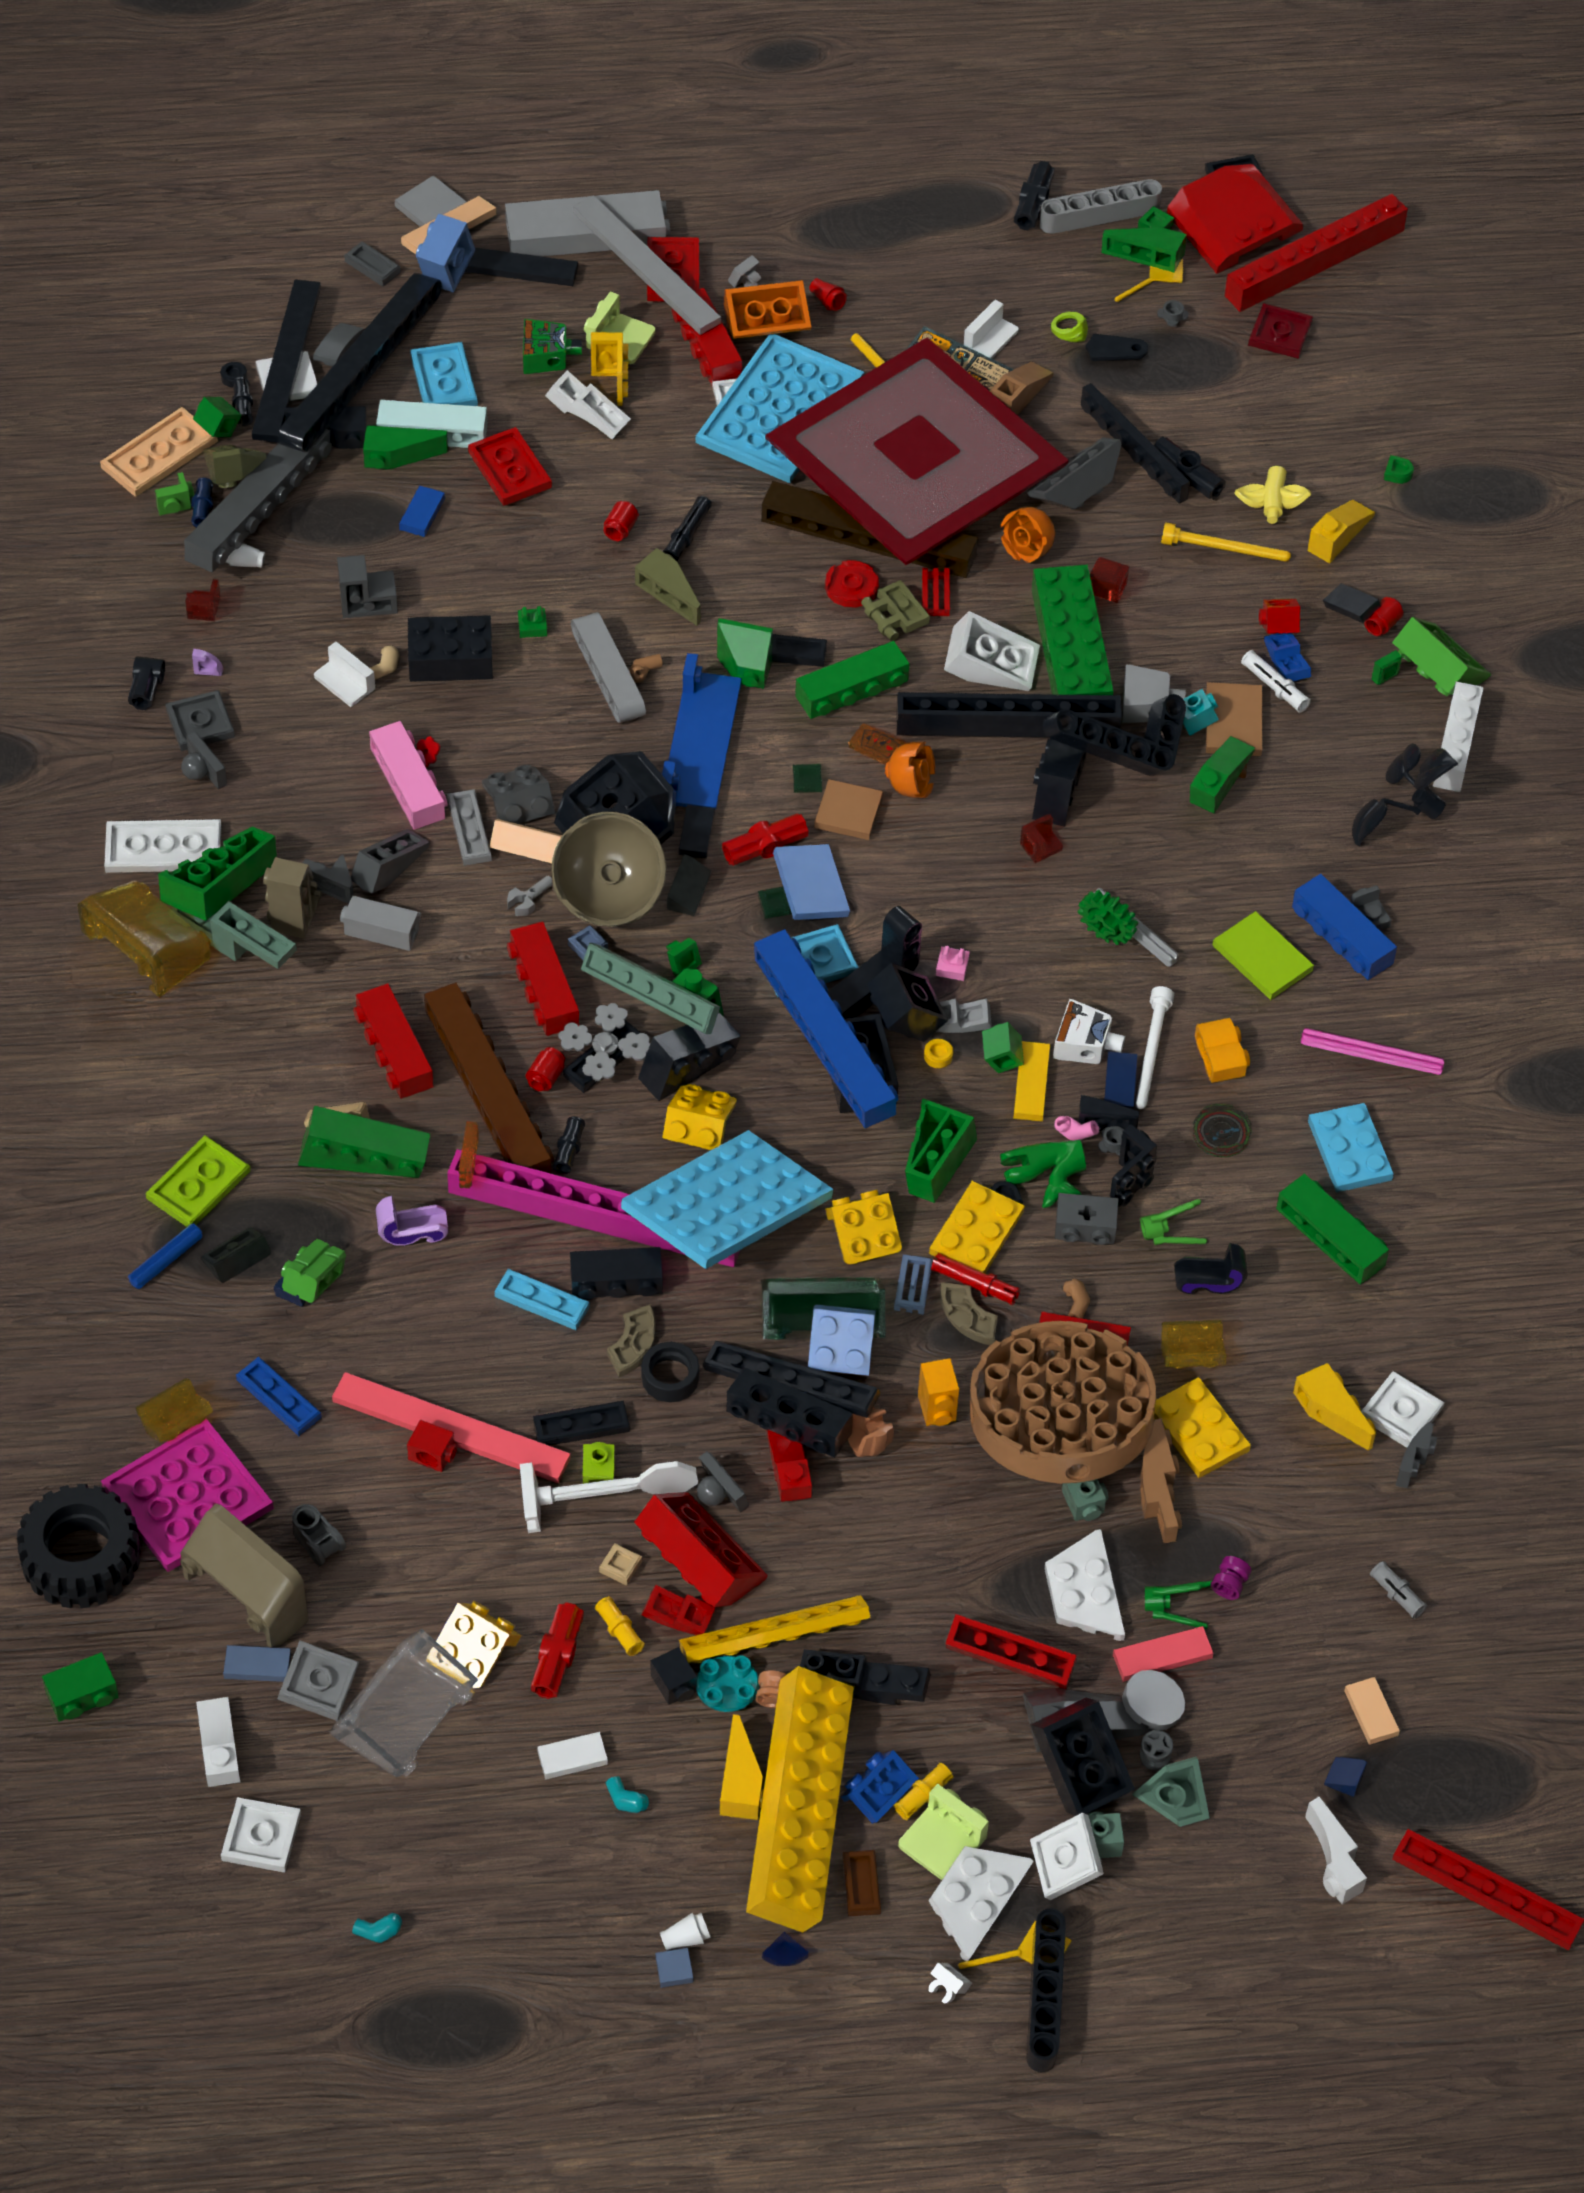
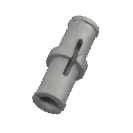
M1385 1561L1378 1563L1372 1569L1370 1576L1388 1592L1387 1596L1392 1601L1396 1600L1413 1619L1419 1617L1426 1610L1428 1605L1409 1588L1410 1583L1406 1579L1401 1580L1387 1566Z

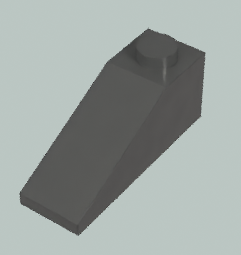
M406 829L358 852L351 881L359 885L362 890L372 894L386 888L429 847L430 842L413 831Z

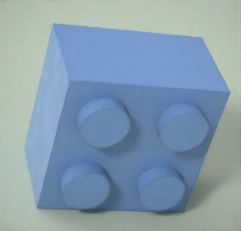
M438 213L435 221L431 222L428 227L427 237L418 246L416 251V258L422 274L439 279L442 283L441 289L453 293L475 252L467 223Z
M815 1305L808 1367L819 1371L869 1376L876 1311Z

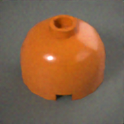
M1034 507L1019 508L1007 514L1001 523V528L1004 527V535L1001 536L1002 543L1006 551L1015 560L1020 561L1022 558L1027 561L1026 563H1031L1047 554L1053 546L1055 540L1054 524L1050 517L1040 509Z
M909 742L895 749L889 762L886 763V777L889 778L896 792L903 796L926 798L933 789L934 783H928L930 774H935V758L932 748L925 746L926 742Z

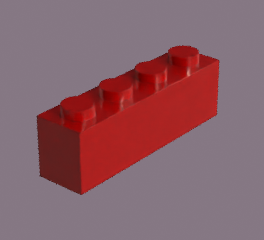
M705 288L694 290L717 313ZM672 308L673 319L676 323H680L682 336L685 341H689L693 358L699 360L703 377H707L711 385L712 381L737 379L742 373V359L722 321L721 324L700 335Z
M544 922L510 930L511 942L507 943L508 954L511 960L516 959L518 964L515 966L519 981H524L526 984L524 991L528 1004H534L535 1010H533L537 1026L543 1027L546 1036L564 1031L568 1023H575L579 1027V1009Z
M387 983L356 994L357 1007L353 1008L355 1018L358 1024L363 1023L367 1043L369 1046L374 1045L376 1060L380 1068L385 1067L387 1071L386 1079L391 1090L396 1089L400 1099L434 1088L433 1071L389 984Z
M955 1614L945 1643L946 1648L1066 1690L1077 1661V1656L958 1614Z

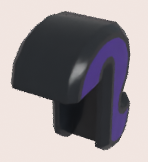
M1229 1243L1224 1259L1183 1257L1174 1264L1177 1289L1186 1294H1195L1198 1292L1197 1289H1205L1211 1293L1223 1294L1240 1288L1248 1276L1245 1250L1238 1244Z

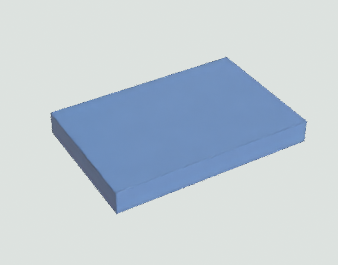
M829 844L775 847L773 855L794 920L848 917L850 909Z

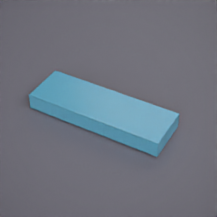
M507 1269L494 1291L495 1297L573 1330H577L589 1309V1301L511 1269Z

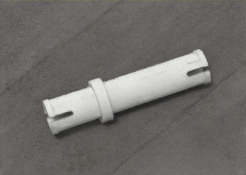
M1253 650L1248 651L1243 656L1241 664L1246 666L1260 680L1273 689L1276 697L1287 701L1299 713L1308 708L1311 702L1310 698L1299 691L1291 679H1285ZM1262 667L1266 672H1268L1272 676V678H1269L1265 673H1263L1260 670V668ZM1280 684H1282L1287 690H1289L1292 693V695H1289L1285 690H1283L1280 687Z

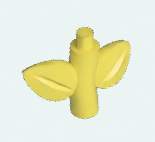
M1272 466L1268 470L1265 486L1249 484L1236 489L1234 494L1250 507L1261 508L1264 506L1267 522L1275 524L1282 515L1283 508L1292 509L1300 505L1311 496V491L1295 484L1284 486L1287 475L1286 469L1281 466Z

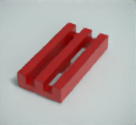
M922 568V607L929 616L950 615V568H944V572H939V568H933V571H928V568ZM928 579H933V609H928ZM939 579H944V609H939Z

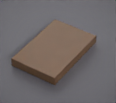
M1207 682L1206 695L1209 693L1213 695L1218 705V708L1214 709L1219 720L1206 727V753L1214 754L1232 736L1255 747V752L1252 756H1261L1262 685Z

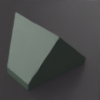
M1197 1757L1165 1765L1132 1794L1179 1827L1210 1818Z

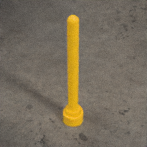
M1165 522L1161 544L1166 545L1177 544L1180 541L1284 562L1289 561L1291 558V554L1285 550L1180 531L1179 527H1175L1176 524Z

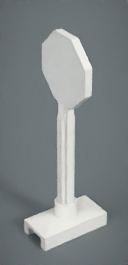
M674 1461L655 1464L637 1478H621L551 1488V1486L538 1487L532 1462L520 1464L525 1521H527L528 1533L541 1532L540 1506L550 1505L555 1501L629 1492L635 1489H642L651 1494L686 1492L698 1484L696 1467Z

